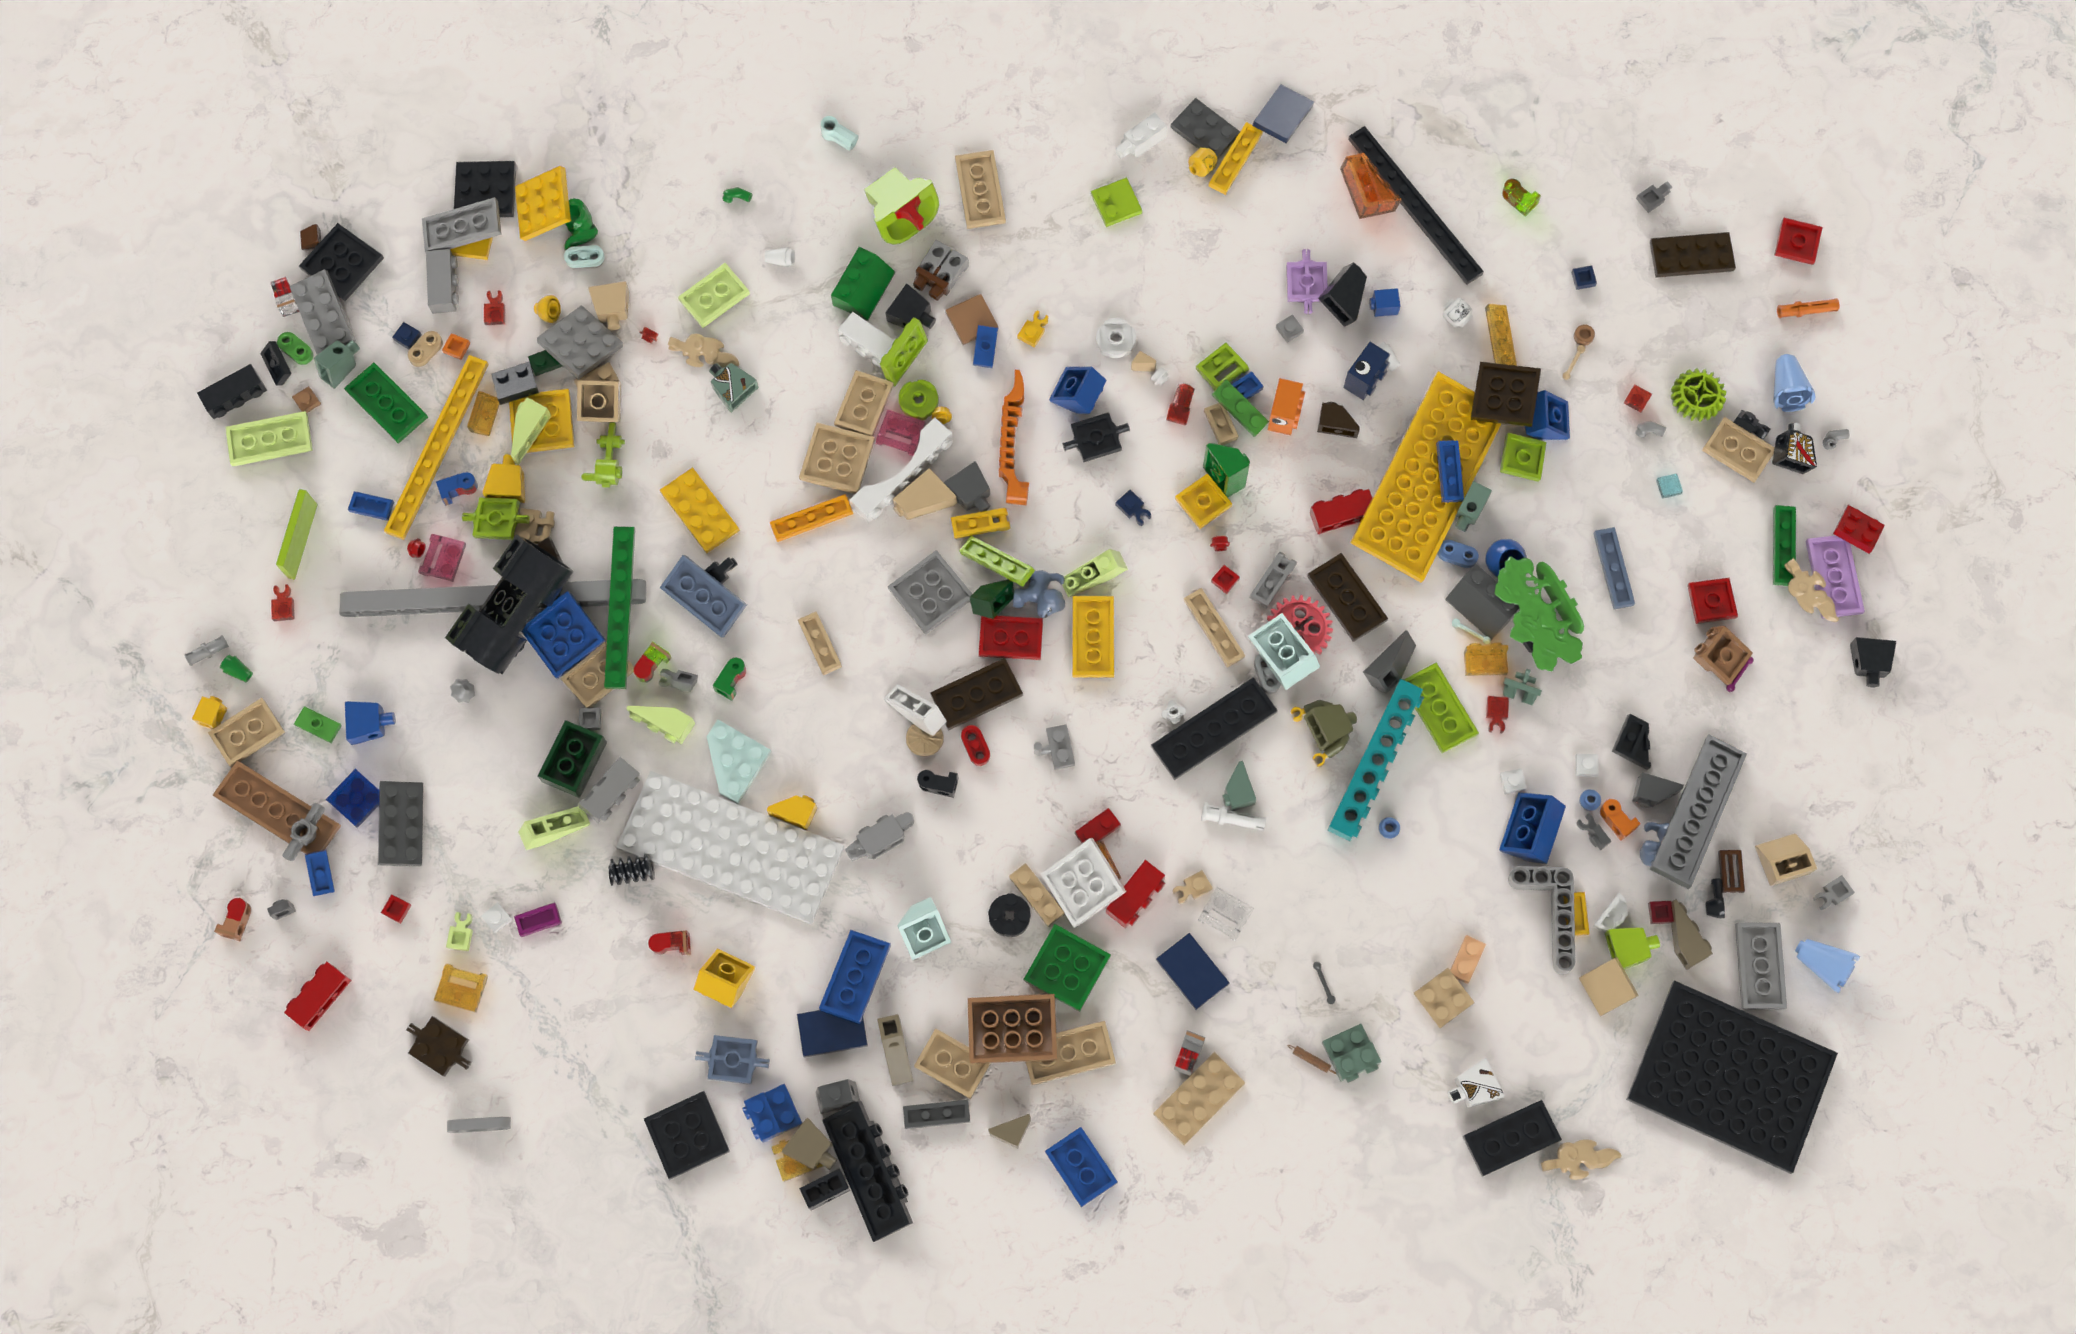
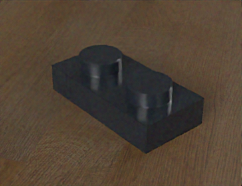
M269 341L260 354L275 385L280 386L286 382L292 373L276 341Z

